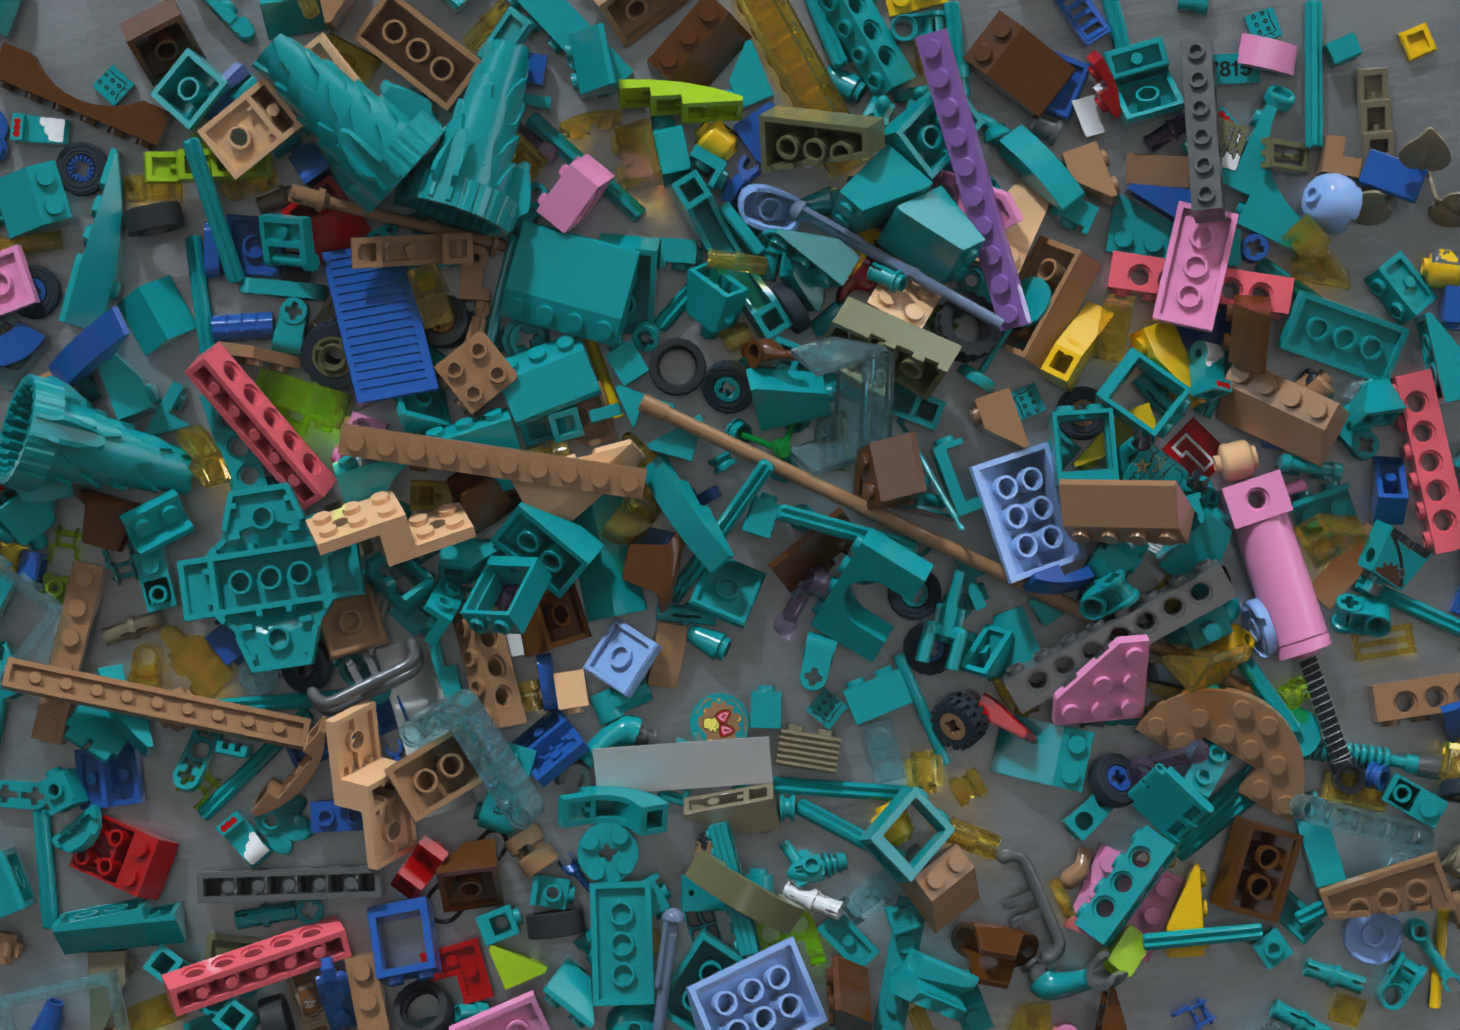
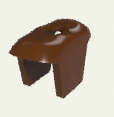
M456 472L447 478L454 504L458 502L461 504L474 526L476 534L497 523L522 502L515 488L503 491L499 483L495 482L492 477Z
M89 488L74 491L73 495L85 506L82 542L110 551L123 552L129 539L119 516L142 503L114 497L113 495Z
M675 531L670 541L665 545L630 544L623 568L622 578L656 593L660 614L665 612L672 603L678 568L680 567L684 541L677 531Z
M962 922L954 928L951 937L953 948L958 954L967 959L970 973L979 977L977 984L1004 989L1009 987L1014 968L1025 965L1036 956L1039 950L1038 938L1033 934L995 923Z

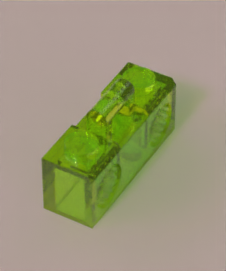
M262 367L256 380V385L298 434L306 436L311 421L315 422V429L331 433L333 428L341 430L352 400L351 395ZM293 411L303 414L302 422L288 418L289 412Z

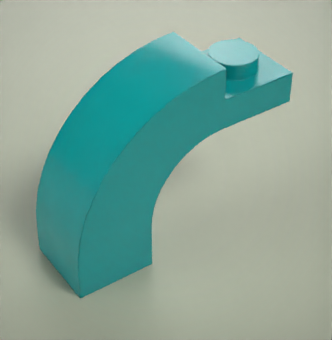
M619 786L579 787L578 793L558 796L557 825L562 828L612 822L631 829L639 836L667 832L669 803L654 794L633 788Z

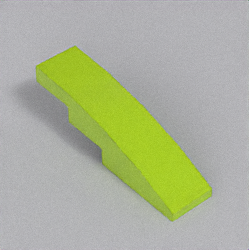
M618 79L619 109L649 107L650 116L681 115L682 124L742 120L743 96L685 82L654 79Z
M210 148L203 149L214 182L272 177L271 152L235 180ZM177 149V151H145L143 154L145 184L195 183L184 149Z

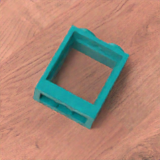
M1131 347L1096 393L1095 402L1104 404L1105 408H1113L1114 416L1132 429L1141 428L1143 437H1147L1151 433L1152 443L1154 444L1159 437L1165 439L1174 426L1171 421L1176 414L1179 413L1182 416L1192 403V400L1189 399L1192 389ZM1135 368H1138L1177 396L1154 429L1112 400Z
M1102 403L1086 405L1084 410H1074V406L1071 405L1056 407V411L1051 412L1048 416L1054 488H1059L1060 479L1119 480L1113 408H1105ZM1102 420L1106 469L1063 472L1059 423Z
M490 555L460 613L467 621L469 627L477 633L524 634L553 576L539 557ZM505 584L520 585L507 611H492Z
M916 786L902 788L857 840L897 883L912 882L956 830L949 822L950 818L942 810L936 809L929 801V795L923 789ZM911 803L936 832L911 862L908 863L883 835Z

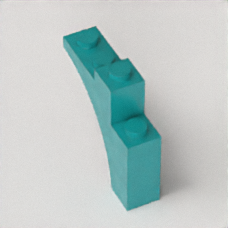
M1266 104L1262 110L1256 108L1251 117L1249 125L1253 128L1249 137L1246 138L1236 170L1223 167L1224 189L1245 199L1244 202L1239 200L1233 213L1239 214L1236 225L1237 229H1241V231L1250 235L1260 234L1266 238L1269 244L1299 257L1303 254L1315 228L1303 220L1285 201L1274 180L1272 170L1261 169V162H1265V157L1261 156V150H1265V145L1261 144V138L1270 137L1273 119L1277 112V108Z

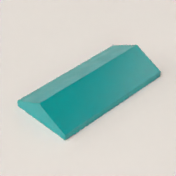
M602 495L571 521L582 526L604 544V547L578 577L588 622L647 610L643 587L622 578L629 546L626 537L630 532L627 510L625 509L626 505L624 510L622 508L624 500L622 496Z

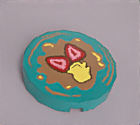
M725 693L709 694L699 700L692 710L689 721L691 734L695 741L746 738L750 727L749 714L743 703L734 696Z

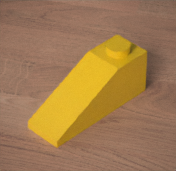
M1159 322L1128 335L1131 347L1191 388L1189 358L1175 325ZM1170 392L1169 394L1176 400L1177 396ZM1190 394L1189 399L1192 400V403L1188 409L1206 402V400L1192 397V394Z

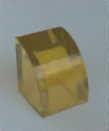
M620 504L604 526L601 536L616 544H632L647 535L651 524Z

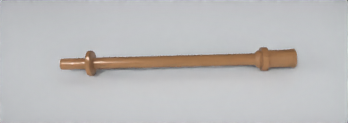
M292 183L288 196L289 203L312 207L315 212L319 213L321 210L329 208L429 234L472 233L473 244L489 248V256L493 257L497 250L505 252L508 241L500 239V237L482 235L375 208L370 214H367L355 202L331 197L324 188L316 190Z

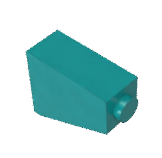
M765 368L746 369L761 431L832 415L829 402L835 401L831 383H824L822 372Z
M1204 503L1202 505L1204 521L1199 524L1196 520L1197 516L1194 514L1188 544L1164 545L1155 555L1160 567L1174 577L1178 574L1185 576L1194 571V566L1205 559L1212 561L1217 558L1221 564L1232 534L1227 523L1229 517L1218 507L1212 509ZM1203 583L1195 584L1191 592L1194 595H1201L1205 592L1207 585Z

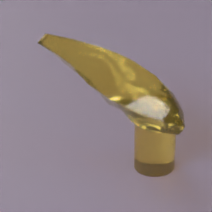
M996 677L991 678L1001 700L1014 714L1028 717L1030 713L1039 711V705L1022 714L1007 687Z

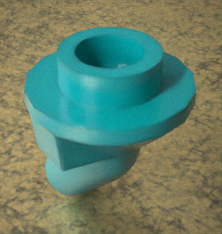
M977 111L985 121L982 126L987 128V130L983 131L985 137L983 140L984 144L990 142L992 147L999 145V140L1010 133L1011 129L1007 128L1004 123L998 124L992 117Z

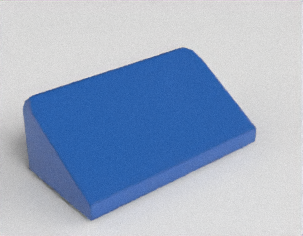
M1371 149L1358 184L1415 204L1428 170L1420 171L1419 169L1407 168L1401 163L1399 158Z

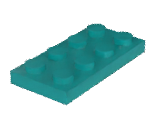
M1299 289L1277 346L1366 379L1390 380L1410 329Z
M651 880L590 882L593 1006L655 1004Z

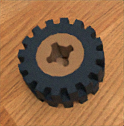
M953 692L941 700L931 711L930 723L935 725L932 727L933 732L939 734L937 738L940 741L943 739L945 746L949 747L952 745L953 750L961 749V751L972 747L987 733L986 730L989 727V724L986 723L988 716L983 714L984 707H979L977 705L979 701L976 698L970 699L971 695L967 693L962 695V692H956L955 694Z

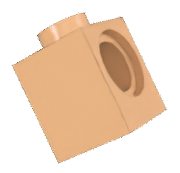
M585 669L554 673L559 710L566 709V715L584 712V706L590 705Z

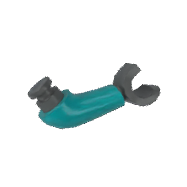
M623 715L608 722L587 743L590 750L554 779L555 785L565 783L568 773L578 771L582 773L578 787L589 786L591 780L589 768H594L592 749L632 746L633 744L636 746L642 744L653 745L657 737V730L651 729V731H648V727L641 724L642 718L633 715Z
M1107 949L1097 954L1088 964V968L1068 972L1057 971L1055 968L1049 970L1044 964L1040 965L1038 963L1040 961L1038 956L1032 958L1020 969L1023 974L1026 972L1029 974L1027 979L1032 983L1029 990L1043 1000H1060L1090 989L1106 991L1109 988H1115L1122 984L1129 975L1128 971L1118 970L1110 974L1105 969L1104 962L1111 955Z

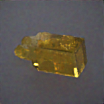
M173 625L162 627L160 630L159 638L171 650L167 655L172 661L169 663V666L178 676L182 677L185 675L192 682L189 687L197 696L214 699L239 675L232 666H227L203 635L186 636Z

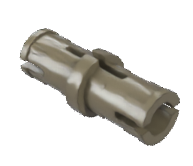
M159 610L135 618L133 615L126 617V621L103 627L101 631L106 645L111 646L130 638L134 640L139 639L142 634L166 626L162 612Z

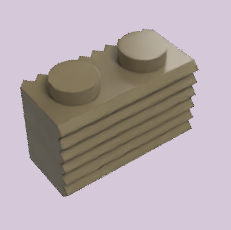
M789 723L787 729H780L775 765L835 775L841 738L835 737L836 731L818 728L817 734L805 732L806 726Z

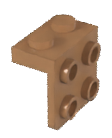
M482 331L475 333L434 366L435 370L439 373L436 375V379L446 391L451 388L457 396L454 402L464 414L470 412L474 416L484 409L483 406L517 379L516 371Z

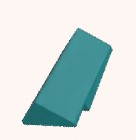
M138 897L63 912L51 926L52 932L64 955L157 946L160 943L164 945L186 943L183 901L153 907L152 899Z

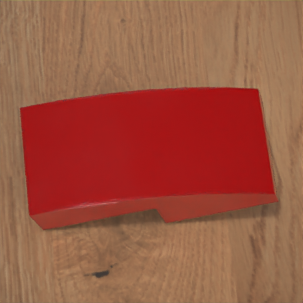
M1094 50L1086 56L1091 64L1087 70L1098 83L1092 87L1098 95L1094 101L1104 114L1109 111L1117 118L1121 115L1117 85L1103 57Z

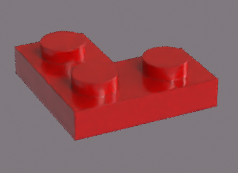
M478 937L439 948L442 973L434 974V979L427 981L435 982L457 976L464 1004L494 996ZM426 952L419 953L421 963L427 962Z

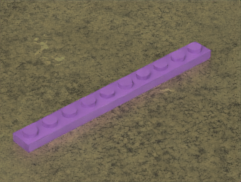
M947 28L915 37L966 215L985 238L979 250V260L995 314L1005 319L1000 332L1032 323Z

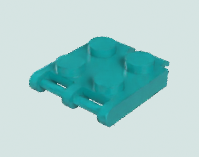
M78 705L65 723L68 731L64 735V739L80 749H83L89 742L91 746L87 753L105 764L110 757L117 759L128 744V740L119 731L106 710Z
M1157 763L1128 792L1129 797L1134 801L1132 806L1174 845L1181 843L1183 840L1182 836L1189 830H1194L1198 827V821L1205 815H1210L1214 811V806L1173 767L1170 766L1167 769L1161 763ZM1199 809L1200 812L1193 817L1192 814ZM1184 824L1185 826L1178 832L1176 829Z

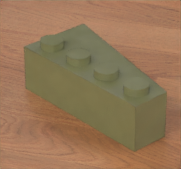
M776 105L759 115L762 173H769L780 169L789 170L806 165L816 166L827 162L835 163L868 158L885 147L884 117Z
M849 296L823 336L926 401L941 382L962 348L957 343Z

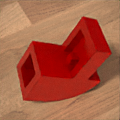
M424 835L411 856L397 872L390 885L408 899L418 898L436 875V869L448 858L449 852L444 849L440 842Z

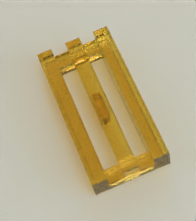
M1413 624L1391 625L1390 632L1405 630L1406 636L1359 643L1358 637L1367 635L1351 634L1355 661L1417 653L1414 644L1415 637L1412 631ZM1407 642L1408 646L1407 648L1361 654L1360 651L1362 648Z

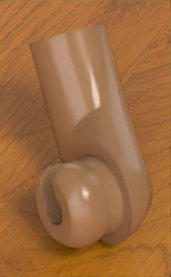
M1078 848L1075 863L1061 873L1060 882L1063 888L1067 890L1074 889L1087 879L1093 854L1091 849Z

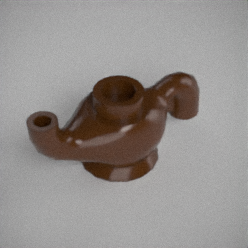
M752 338L747 345H743L741 348V355L746 357L747 363L751 368L769 369L777 366L782 361H798L799 352L797 350H784L782 345L770 338L759 340Z

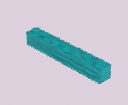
M729 820L710 824L708 830H706L708 841L712 842L711 854L726 862L728 868L743 876ZM725 904L726 914L730 915L731 918L729 923L730 931L732 934H735L736 941H734L736 952H739L740 957L758 953L761 950V945L754 920Z

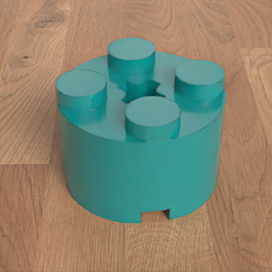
M1098 542L1092 555H1089L1082 568L1090 567L1094 574L1093 580L1104 577L1116 569H1122L1126 573L1125 578H1127L1129 574H1133L1142 561L1141 558L1150 545L1148 543L1146 545H1136L1131 542H1118L1111 545Z
M595 823L585 831L579 841L577 849L578 862L583 872L594 881H621L633 871L639 857L637 838L629 828L617 823ZM605 844H609L611 849L616 848L617 851L610 860H607L606 855L600 854Z

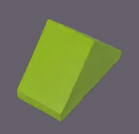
M497 943L491 944L489 948L490 955L505 990L546 973L549 966L545 962Z

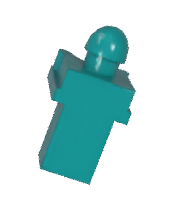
M873 95L863 115L884 117L885 129L895 112L896 104L890 102L889 98L885 95L879 97Z

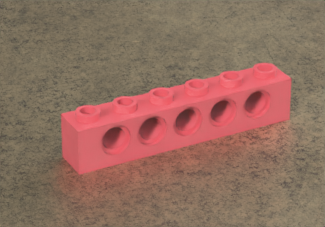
M1113 251L1107 290H1113L1112 295L1117 297L1130 298L1131 293L1143 295L1142 300L1156 302L1165 258ZM1227 268L1223 286L1225 284H1233L1238 289V295L1252 296L1253 290L1257 288L1264 289L1268 297H1271V320L1281 321L1282 316L1287 317L1289 315L1295 278ZM1136 270H1142L1147 274L1148 281L1144 285H1136L1131 280V274ZM1221 292L1217 312L1221 311V307L1227 308V304H1233L1234 299L1225 298Z
M217 342L200 354L184 373L279 484L286 482L291 484L303 511L324 498L337 479L224 346Z
M1427 369L1390 378L1392 385L1407 407L1395 419V424L1398 432H1402L1405 443L1401 444V450L1405 462L1409 461L1412 473H1408V481L1411 490H1416L1418 502L1415 503V511L1418 520H1423L1425 532H1422L1424 548L1430 550L1432 555L1459 550L1460 492L1432 371ZM1410 396L1419 398L1421 408L1418 412H1413L1409 409L1407 402ZM1418 425H1422L1427 429L1428 436L1424 442L1417 440L1414 435L1415 428ZM1426 454L1430 455L1435 462L1434 468L1431 471H1426L1421 465L1422 457ZM1432 484L1438 485L1441 489V497L1437 501L1432 500L1428 495V489ZM1440 513L1444 514L1448 519V526L1443 531L1439 530L1435 525V518Z
M335 915L162 974L161 977L168 1002L177 1017L321 967V958L332 956L333 961L336 962L352 955L346 931Z

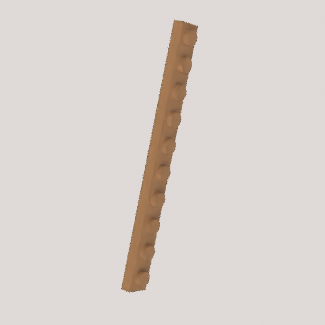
M342 423L338 447L339 455L635 499H643L647 468L346 423Z
M8 657L1 685L3 690L302 751L311 723L309 718Z

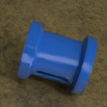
M1251 234L1241 241V260L1246 263L1253 264L1256 261H1260L1266 257L1269 251L1268 241L1260 234ZM1255 242L1257 243L1256 249L1260 250V252L1252 256L1250 255L1251 249L1247 248V245L1249 246Z

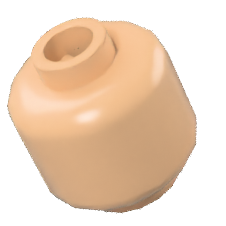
M1246 440L1221 444L1218 448V455L1213 456L1215 473H1221L1227 482L1252 478L1255 470L1259 469L1256 447L1254 445L1250 446Z

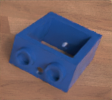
M423 896L367 907L375 973L378 981L386 984L387 987L404 985V980L416 978V981H427L434 979V974L442 973L433 903L430 899ZM421 916L427 962L386 969L380 924Z

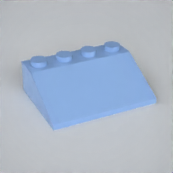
M1048 442L969 467L1009 584L1031 577L1034 573L1059 564V566L1087 557L1083 544L1072 541L1062 526L1059 488H1054L1052 453Z
M793 937L776 943L686 987L696 1030H811L828 1021Z

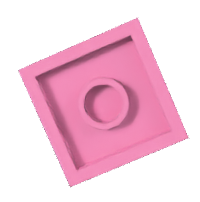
M588 153L581 158L579 156L575 157L569 166L567 164L562 165L558 171L561 177L549 194L542 193L537 200L540 206L536 211L564 234L585 219L615 178L613 173Z

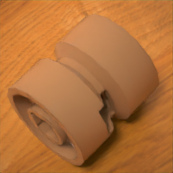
M536 821L503 843L512 857L519 858L518 866L527 879L559 858L551 843L543 841L545 834ZM528 843L531 847L534 848V850L531 852L528 851Z

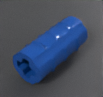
M273 312L226 314L212 316L211 319L214 342L273 338L276 328Z

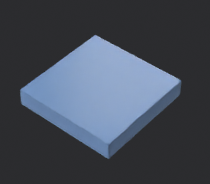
M614 617L583 668L631 699L663 647L617 617Z

